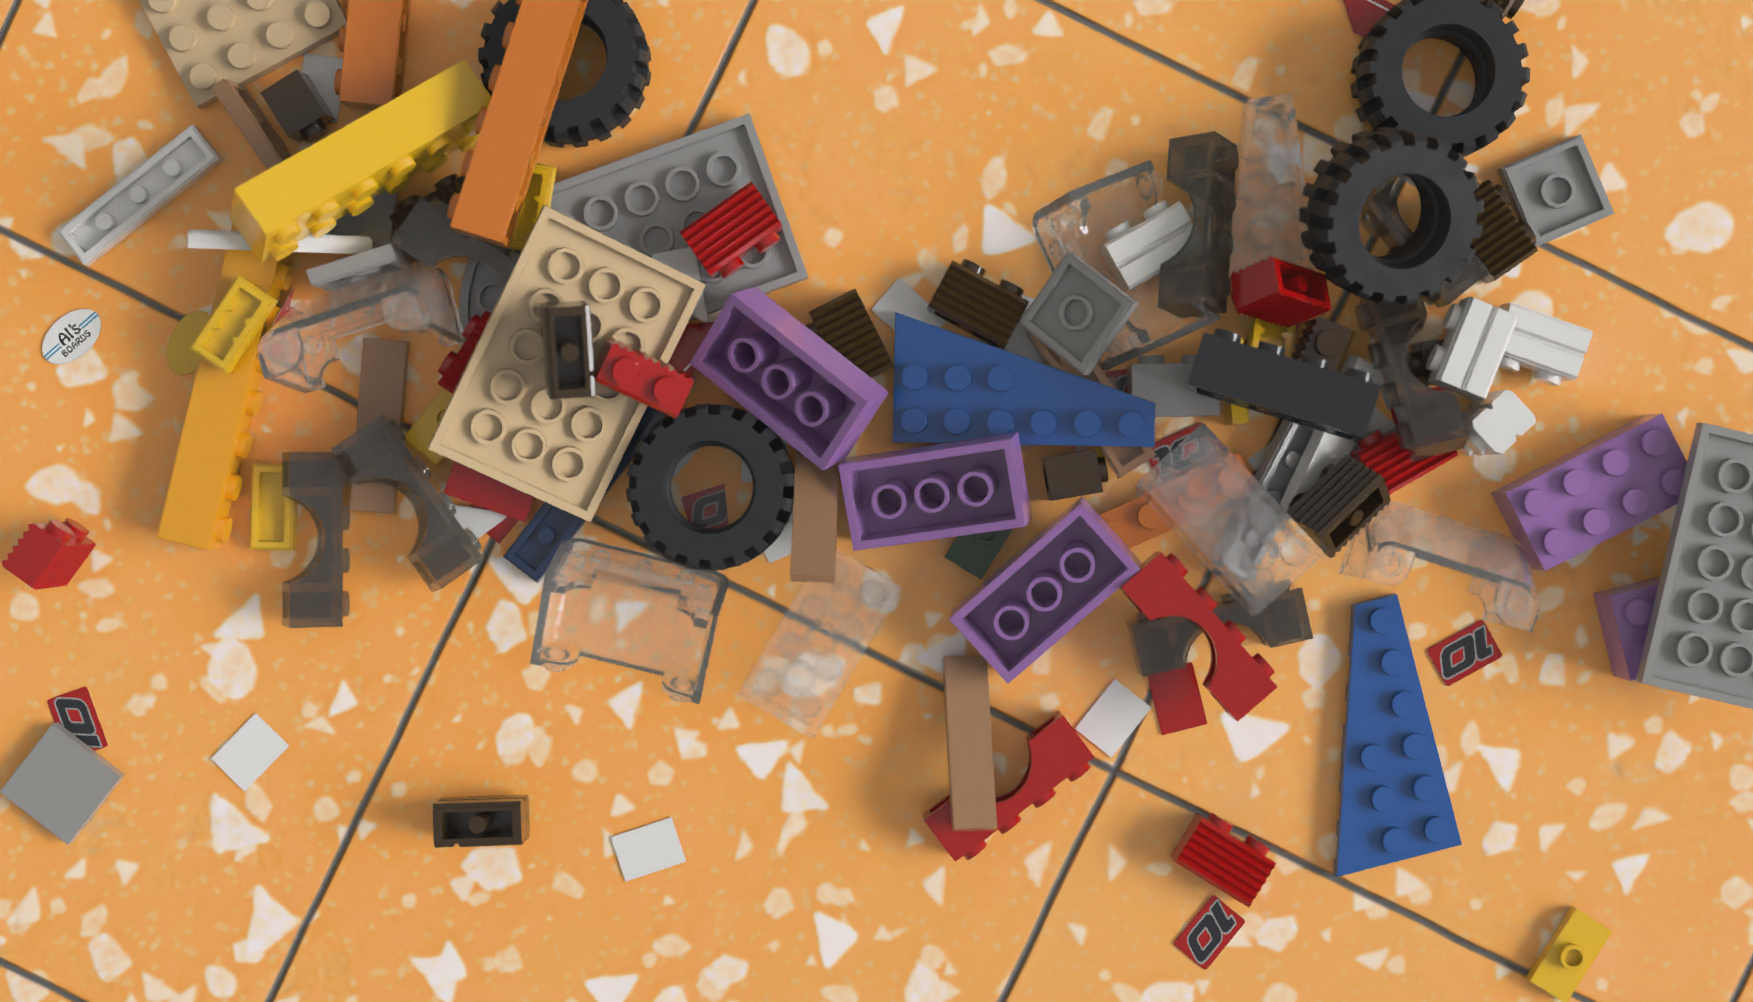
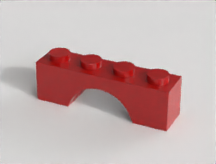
M1155 551L1140 564L1141 569L1119 588L1145 619L1152 621L1166 616H1179L1191 620L1201 629L1210 648V666L1202 685L1235 721L1241 720L1278 688L1270 678L1275 673L1274 669L1259 653L1252 657L1241 645L1246 640V637L1231 620L1228 619L1223 624L1212 610L1218 606L1216 602L1201 586L1196 590L1190 586L1184 579V576L1189 573L1188 570L1173 553L1165 557L1162 552Z
M1060 711L1025 736L1029 750L1028 766L1023 778L1012 790L995 797L997 829L951 831L949 794L923 813L924 822L955 862L963 856L966 860H970L978 855L987 846V843L984 841L997 830L1001 834L1011 830L1022 820L1019 815L1022 811L1032 804L1035 808L1041 807L1055 796L1056 791L1053 789L1066 778L1070 782L1077 780L1091 768L1088 762L1094 758V755Z

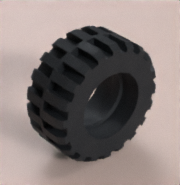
M498 0L491 10L495 18L491 24L484 23L481 37L485 40L484 47L478 48V62L483 66L484 71L480 76L483 86L491 96L493 91H490L488 86L492 70L496 64L502 65L506 49L502 47L504 32L509 22L515 23L520 6L516 5V0H508L505 4ZM588 0L581 24L591 28L601 38L606 50V67L597 84L584 95L571 100H556L543 140L550 146L563 148L564 144H572L575 148L588 146V141L597 138L602 142L612 137L610 132L618 126L623 129L631 121L629 115L634 108L640 110L645 100L643 95L645 86H650L652 73L649 70V61H652L651 53L645 38L646 35L634 11L623 0Z
M1402 0L1381 17L1363 37L1358 46L1360 53L1353 60L1351 73L1356 75V81L1350 85L1352 98H1359L1361 106L1355 111L1360 122L1367 119L1373 127L1370 132L1374 133L1377 128L1392 127L1439 139L1449 145V150L1460 153L1463 158L1496 140L1500 133L1512 125L1516 119L1515 111L1523 107L1527 97L1526 92L1521 90L1523 85L1530 82V68L1522 67L1521 60L1529 56L1526 43L1517 45L1513 36L1520 31L1515 22L1511 20L1505 24L1499 17L1503 9L1494 2L1485 7L1480 4L1481 0ZM1433 38L1447 41L1459 48L1468 58L1475 76V91L1471 103L1462 112L1449 117L1434 115L1419 107L1408 94L1402 76L1403 59L1409 48L1420 40Z
M1392 127L1377 128L1375 133L1367 130L1355 133L1351 138L1353 143L1340 141L1330 149L1331 154L1334 156L1330 161L1320 159L1313 169L1315 173L1319 174L1314 184L1306 182L1302 195L1309 197L1307 207L1299 208V222L1306 224L1308 228L1307 231H1303L1300 234L1303 246L1313 251L1309 259L1316 269L1325 273V278L1328 281L1364 300L1369 299L1377 304L1391 306L1395 301L1402 305L1416 303L1419 299L1418 294L1430 298L1441 291L1439 283L1443 280L1452 283L1461 274L1457 267L1462 260L1470 262L1475 250L1470 248L1473 237L1480 238L1483 224L1476 222L1477 213H1483L1484 206L1483 198L1473 193V190L1479 188L1476 175L1473 172L1464 170L1468 162L1460 153L1449 150V145L1439 139ZM1396 175H1406L1416 185L1421 201L1420 219L1416 230L1411 238L1398 250L1385 256H1373L1366 251L1360 236L1359 220L1362 207L1369 194L1380 183Z
M695 404L693 407L682 408L677 418L669 416L662 421L659 420L650 428L651 431L645 439L639 441L635 448L636 455L633 462L629 463L627 476H629V488L626 489L627 502L630 501L633 514L630 515L635 526H639L643 532V539L650 547H655L662 553V557L671 562L685 565V568L694 570H725L751 561L769 548L781 535L792 513L795 472L786 447L780 438L757 417L736 407L724 404ZM705 446H720L736 453L746 463L753 481L752 498L744 514L735 522L721 528H704L688 521L678 511L671 493L672 476L678 463L691 451Z

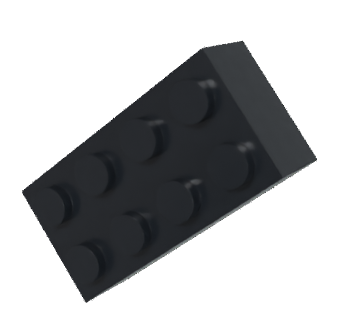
M1215 328L1214 335L1204 332L1188 381V391L1359 443L1365 439L1382 385L1372 383L1373 374L1354 368H1347V371L1342 374L1329 370V361L1303 354L1301 361L1284 356L1285 348L1259 341L1257 348L1240 343L1241 335L1224 329Z

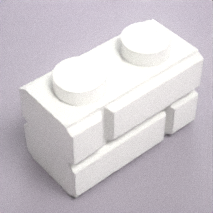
M1163 200L1142 212L1146 220L1131 228L1126 221L1104 234L1108 242L1101 245L1099 250L1122 291L1126 292L1205 247L1202 238L1180 201L1169 207L1167 202Z
M1473 297L1460 300L1458 305L1453 303L1448 309L1442 327L1448 330L1442 346L1438 344L1434 346L1426 363V369L1431 371L1428 382L1470 400H1485L1519 317Z
M1513 302L1501 304L1499 308L1511 312L1519 318L1499 367L1513 372H1519L1520 366L1536 372L1535 380L1552 386H1560L1561 381L1576 380L1584 361V354L1587 352L1593 336V331Z
M1499 390L1488 392L1485 400L1473 401L1468 405L1469 410H1463L1449 425L1450 430L1455 434L1451 437L1452 442L1465 455L1470 457L1472 454L1479 456L1503 454L1517 441L1516 436H1522L1536 423V416L1512 390Z

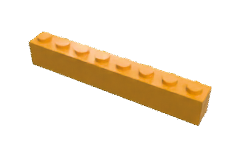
M232 223L231 231H238ZM226 249L211 314L237 275L243 276L276 298L278 303L230 374L223 372L200 356L157 538L205 550L221 549L222 543H226L229 539L233 523L232 518L228 517L231 503L238 499L243 482L242 476L238 474L242 458L246 459L252 447L253 436L249 433L252 416L256 417L258 415L263 400V394L259 391L262 375H266L269 372L272 361L265 360L273 323L282 308L279 307L282 291L289 288L293 276V266L289 265L291 254L278 261L272 257L261 263L252 250Z

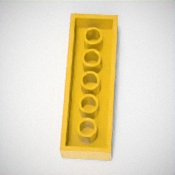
M464 59L236 187L233 192L230 220L261 263L272 257L276 261L281 260L298 248L297 242L311 234L314 238H319L331 231L337 225L335 220L348 213L352 216H357L366 211L374 204L373 198L386 191L389 195L399 192L411 182V176L422 170L427 174L437 170L447 162L449 154L458 149L463 153L473 149L479 134L475 133L476 119L482 107L488 108L491 95Z

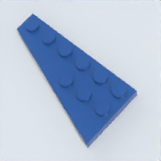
M895 312L893 442L948 443L1018 432L1020 445L1155 447L1156 403Z
M1394 593L1351 605L1348 649L1350 662L1348 684H1346L1345 693L1347 706L1345 724H1343L1339 791L1341 794L1339 820H1337L1336 836L1338 837L1336 859H1334L1333 875L1336 877L1462 845L1397 594Z

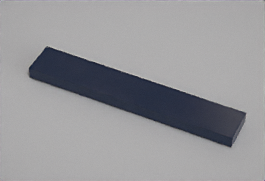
M650 406L646 407L602 500L628 468L629 463L634 460L636 455L635 448L639 441L645 439L651 431L650 428L659 420H664L668 416L667 414ZM544 502L503 557L536 583H539L585 524L586 520Z

